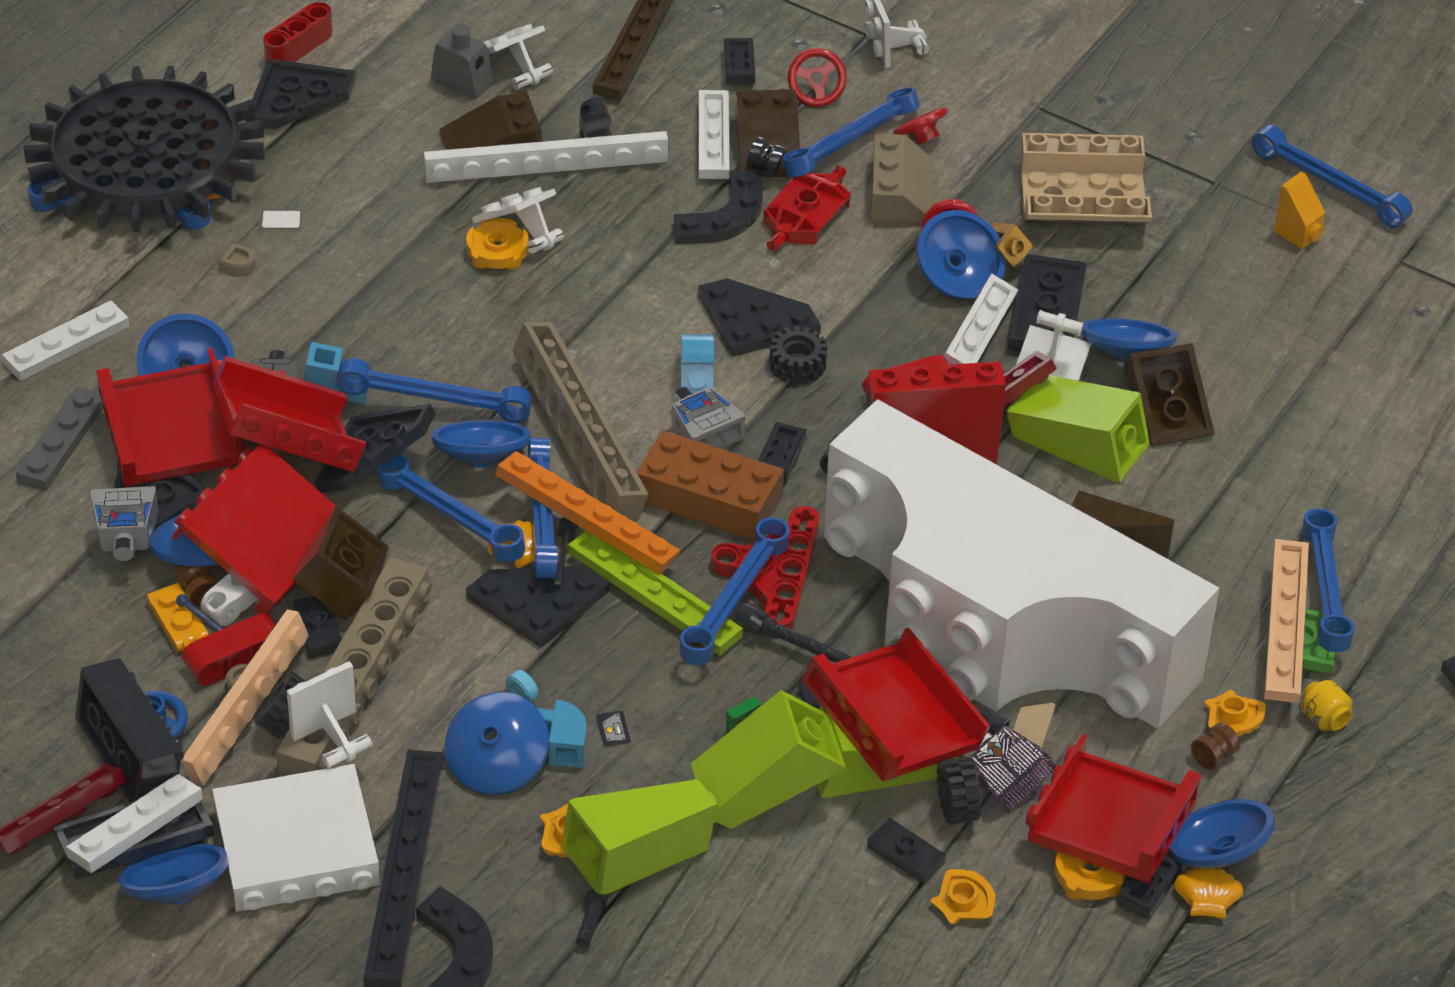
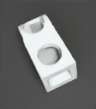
M227 574L204 595L201 601V609L220 626L224 627L233 623L240 612L245 611L255 602L258 604L260 600L232 575Z

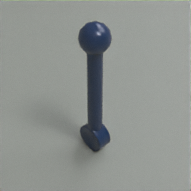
M180 594L176 597V604L179 607L187 608L214 631L217 632L223 629L190 603L187 595Z

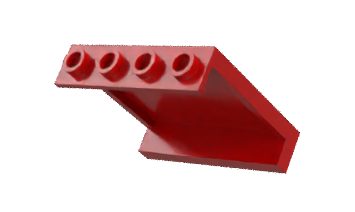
M208 348L209 363L116 381L112 380L109 368L96 370L98 391L124 487L237 464L235 461L242 454L241 450L247 448L246 439L230 435L213 387V381L222 363V360H216L213 348Z
M224 356L213 381V387L230 435L354 472L366 446V441L350 437L346 433L340 418V414L347 401L345 393Z
M1000 361L869 370L872 387L870 406L878 399L997 465L1006 388Z
M259 444L253 451L248 447L235 461L238 466L234 470L228 467L215 481L218 486L213 491L208 487L195 501L198 506L193 511L186 508L174 522L178 528L171 538L175 541L182 533L185 534L260 600L253 609L256 613L269 614L297 584L293 580L297 567L336 505L266 445Z
M909 627L904 629L897 644L836 663H831L824 653L814 656L802 679L805 686L882 782L937 764L939 761L949 760L978 750L990 728L984 717Z
M1082 734L1075 746L1069 745L1063 765L1058 764L1055 767L1051 784L1043 786L1037 806L1033 804L1030 806L1025 820V825L1029 826L1027 841L1150 883L1197 802L1202 774L1188 770L1179 785L1085 753L1087 735Z

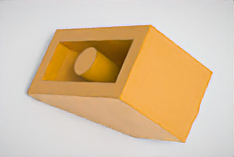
M1302 171L1281 186L1274 225L1275 233L1300 249L1321 238L1325 229L1323 224L1326 214L1307 175Z

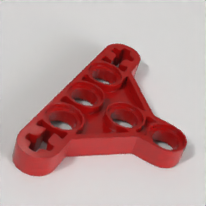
M800 506L792 510L788 520L789 543L787 550L782 554L771 556L766 562L768 566L760 571L749 587L752 594L765 607V612L771 614L772 619L777 620L779 611L784 612V618L776 622L792 630L795 626L819 532V513L814 508L808 506ZM802 521H807L805 531L800 530ZM769 534L765 536L769 539L781 538L776 534ZM755 542L746 546L733 543L716 545L711 551L712 570L718 575L732 577ZM793 543H803L807 547L803 550H795L790 545ZM721 556H731L735 560L731 563H722L718 561V558ZM786 567H796L801 572L788 574L783 569ZM781 591H789L795 596L783 599L777 594Z

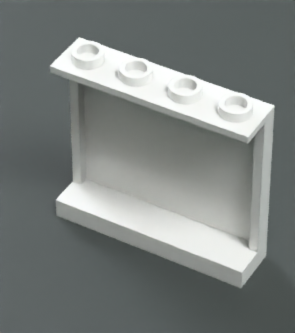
M355 764L212 789L217 822H219L223 846L229 860L228 870L234 893L236 912L255 910L264 906L281 903H293L297 900L318 896H330L335 893L356 889L363 890L380 885L379 862Z

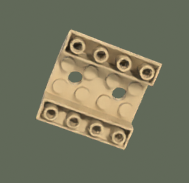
M1022 133L1021 193L1023 220L1036 222L1150 223L1152 220L1150 197H1145L1143 181L1145 161L1143 136Z

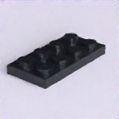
M1027 254L1024 257L1008 342L1009 348L1022 349L1030 325L1054 332V328L1036 323L1040 310L1057 316L1059 313L1066 315L1067 319L1077 321L1087 262ZM1063 331V335L1074 338L1075 334Z
M135 801L54 826L53 829L58 845L75 880L214 836L213 824L200 801L93 873H90L69 859L66 846Z

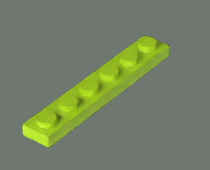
M588 531L583 532L568 544V554L682 631L690 626H698L711 608V606L663 574H657ZM728 618L715 637L714 653L721 656L741 639L743 628Z

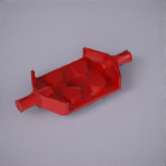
M837 165L830 174L809 172L805 175L794 177L764 209L763 222L774 234L767 242V247L770 251L773 249V252H777L784 242L817 244L818 233L844 204H846V207H850L851 194L839 182L847 174L843 166L840 169L841 165ZM808 199L814 200L811 202H805Z

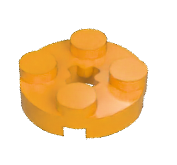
M492 218L481 221V226L475 230L474 226L469 229L466 236L467 253L472 259L473 266L476 268H507L514 270L521 266L522 260L528 253V233L524 228L523 231L518 228L517 222L511 219ZM497 241L501 242L500 245H494Z
M1057 852L1054 872L1058 883L1064 888L1067 897L1073 900H1100L1116 897L1120 894L1122 885L1126 880V875L1092 864L1093 867L1100 869L1089 871L1085 869L1086 863L1089 862Z

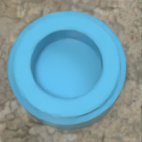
M516 670L506 678V688L509 693L519 695L530 702L538 698V688L526 672Z

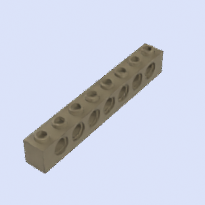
M523 322L512 352L590 495L628 519L638 522L649 494L552 322Z
M390 557L379 575L371 595L362 604L323 671L325 673L327 670L349 661L353 665L356 712L337 721L347 740L353 723L357 724L361 719L363 705L367 698H373L381 674L385 675L391 664V656L395 650H400L407 628L415 624L419 607L422 602L426 603L431 595L432 583H429L427 567ZM323 728L296 741L291 738L289 729L276 751L278 775L288 776L327 769L322 760V754L338 747Z

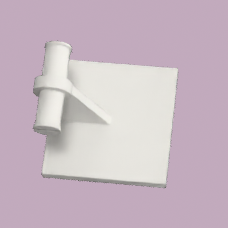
M864 0L865 12L869 19L868 22H865L866 36L868 39L873 40L875 57L881 58L885 68L891 67V48L912 44L916 47L919 55H922V50L924 54L928 53L927 36L925 31L919 28L916 20L913 19V24L909 20L906 23V28L890 26V21L881 1Z
M530 23L508 31L502 36L483 42L488 47L489 54L506 47L509 48L524 73L511 80L512 84L523 80L513 85L516 90L529 84L531 86L537 85L541 79L553 75V69L542 73V71L552 68L549 63L536 69L533 67L523 43L524 39L545 31L543 25L533 28Z
M537 187L523 192L524 197L519 196V193L511 194L501 198L503 204L500 205L499 201L485 205L481 207L483 213L472 217L473 223L516 212L534 238L527 242V247L534 246L528 249L530 253H536L541 249L547 251L553 248L554 243L564 239V235L556 236L563 233L561 229L556 228L551 232L548 231L539 205L540 201L556 195L555 189L542 192L541 187Z
M1040 310L1036 323L1052 327L1054 332L1030 325L1017 364L1038 350L1050 357L1057 370L1049 375L1079 381L1091 343L1063 335V331L1080 336L1083 322L1067 319L1066 315L1059 313L1057 316Z
M350 661L331 668L325 673L306 682H301L287 690L291 738L296 741L323 728L338 748L322 754V760L327 768L344 760L350 762L356 758V754L373 747L368 734H364L349 742L337 723L338 720L356 712L353 665Z

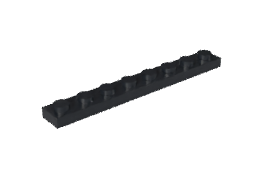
M407 750L364 974V987H402L443 765V752Z

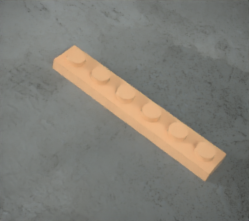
M1275 539L1264 699L1299 703L1309 549V543L1281 539Z
M287 610L184 754L181 762L190 781L195 785L204 786L210 776L216 771L224 756L235 744L238 736L248 722L251 721L264 699L270 694L273 686L288 668L294 656L305 644L309 635L299 612Z

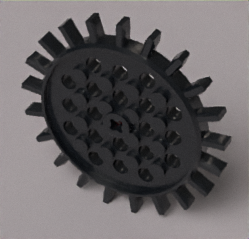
M134 66L131 74L132 80L112 84L111 79L105 72L99 74L100 89L88 95L75 85L68 87L70 101L73 103L68 109L50 102L44 105L46 119L55 122V126L30 123L29 125L31 141L49 143L24 145L26 163L48 162L27 168L31 186L56 180L41 188L43 202L49 205L69 195L71 199L65 204L67 218L73 220L87 207L98 210L96 213L98 229L102 230L105 229L113 214L130 216L133 232H140L143 216L160 214L164 215V221L170 229L176 228V211L192 206L205 219L209 217L206 198L215 193L232 203L237 200L236 186L228 182L231 177L252 183L256 180L255 165L239 160H265L264 142H243L265 138L262 120L239 123L255 117L251 99L228 107L227 104L235 100L234 85L228 83L216 92L210 93L206 91L208 87L206 72L201 71L188 84L176 81L174 66L167 67L163 79H144L140 67Z

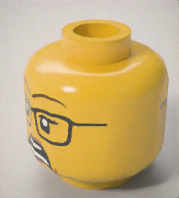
M1315 681L1309 684L1303 691L1301 711L1321 731H1338L1352 718L1353 701L1334 681Z

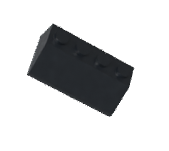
M120 657L82 667L75 719L103 762L122 769L127 781L119 786L129 802L139 800L167 780L179 774L181 760L184 758L183 747L179 740L173 738L164 717L157 714L152 706L149 695L143 693L137 684L135 674L132 670L127 669Z

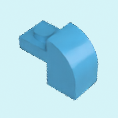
M682 334L681 388L687 387L693 394L707 388L713 389L714 334Z
M311 342L303 380L343 392L336 383L343 348ZM347 374L350 378L361 379L358 375ZM368 389L360 395L345 393L347 401L365 404Z
M557 699L554 710L537 708L544 717L549 730V765L584 768L587 752V722L583 713L573 704Z

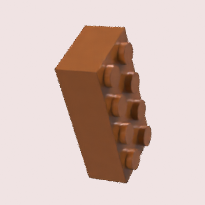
M664 430L661 431L636 472L649 494L645 504L754 540L757 524L761 520L772 516L783 497L784 469Z

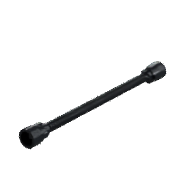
M744 601L736 613L734 623L742 627L746 632L761 636L763 634L777 636V638H781V640L786 642L789 641L790 644L806 651L808 650L813 654L820 655L824 653L828 660L833 663L852 658L851 655H847L815 639L812 640V638H808L804 634L777 624L776 620L771 618V614L749 602ZM982 709L979 711L990 725L987 733L991 737L988 740H991L995 735H999L1001 730L1006 732L1003 728L1008 731L1010 718ZM1001 732L999 739H1001L1002 735L1004 734L1003 732Z

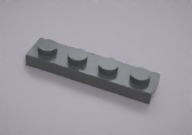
M79 386L75 387L16 471L17 482L48 490L103 410L99 392Z

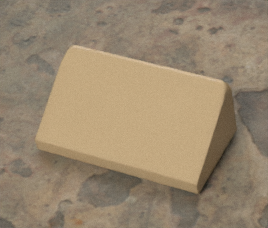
M1054 703L1021 707L1013 729V733L1023 741H1019L1021 745L1018 743L1016 745L1038 766L1039 763L1026 750L1040 762V759L1029 748L1033 750L1034 748L1031 746L1033 745L1043 754L1054 720L1056 708ZM1014 745V747H1015L1036 769H1038V767H1037L1018 747H1016V746ZM1011 748L1030 768L1034 769L1016 750ZM1009 750V752H1010L1024 767H1027L1014 753H1012V752ZM1008 754V756L1016 763L1017 761Z

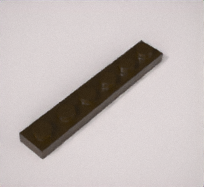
M672 0L636 1L593 82L594 94L621 100Z

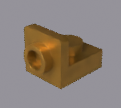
M994 222L992 227L1000 237V240L995 245V249L1010 267L1015 268L1033 246L1017 225Z

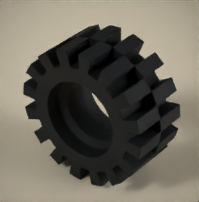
M794 326V331H790L788 327L783 329V334L778 331L775 334V338L772 337L770 344L769 367L771 371L774 370L773 375L775 377L781 375V381L783 382L792 379L791 384L797 385V380H802V384H808V378L813 382L818 380V375L822 376L824 369L826 370L828 347L825 344V338L823 336L819 338V332L816 330L811 334L810 328L807 327L804 328V331H799V326ZM799 353L806 355V357H793L790 354Z
M293 671L285 675L283 680L272 690L268 699L264 701L263 706L259 709L254 721L277 739L290 729L287 690L301 682H306V680Z
M964 757L939 761L936 772L938 778L936 779L939 786L938 796L941 798L940 805L943 808L946 822L949 825L979 820L981 816V802L979 801L981 794L978 791L979 782L976 779V770L973 768L970 758Z

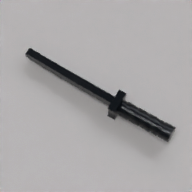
M565 517L560 519V527L556 535L562 537L557 574L554 586L559 588L569 539H575V531L578 525Z
M593 888L586 893L585 917H583L576 939V944L582 948L590 946L600 911L605 913L607 907V894L596 893Z

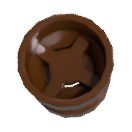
M182 565L176 573L178 584L185 590L189 602L195 607H201L204 595L218 583L211 576L208 566Z
M1218 722L1208 730L1207 735H1200L1191 743V751L1195 760L1208 770L1215 769L1223 762L1224 757H1231L1240 750V740L1236 732L1223 722Z

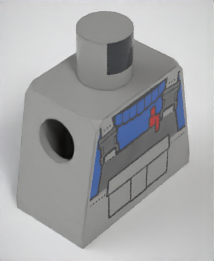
M682 387L674 393L673 401L675 403L672 405V427L677 435L720 449L745 438V414L714 389L707 388L693 394L687 387Z
M155 486L91 490L93 512L101 550L105 552L113 551L115 559L128 561L133 558L134 550H146L150 547L149 540L155 529L158 517Z

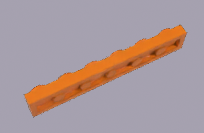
M515 451L497 466L495 476L657 574L663 573L678 559L680 549L643 528L637 522L613 510L610 506L598 501L582 489L575 487L555 473L535 463L529 457Z

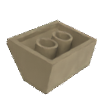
M875 133L872 166L871 222L922 224L924 214L933 205V159L906 135Z

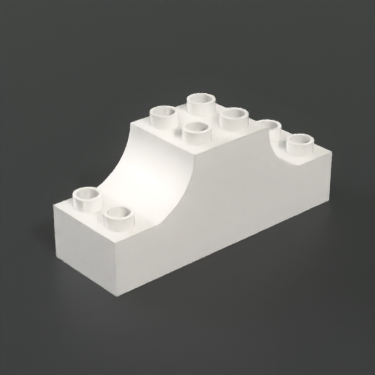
M878 399L829 444L823 537L826 538L829 545L837 553L846 557L854 555L880 569L890 582L884 647L897 644L904 629L909 627L969 701L975 699L997 712L1010 701L1033 692L1054 689L1085 691L1105 698L1109 706L1119 715L1126 718L1138 717L1159 729L1203 681L1219 587Z

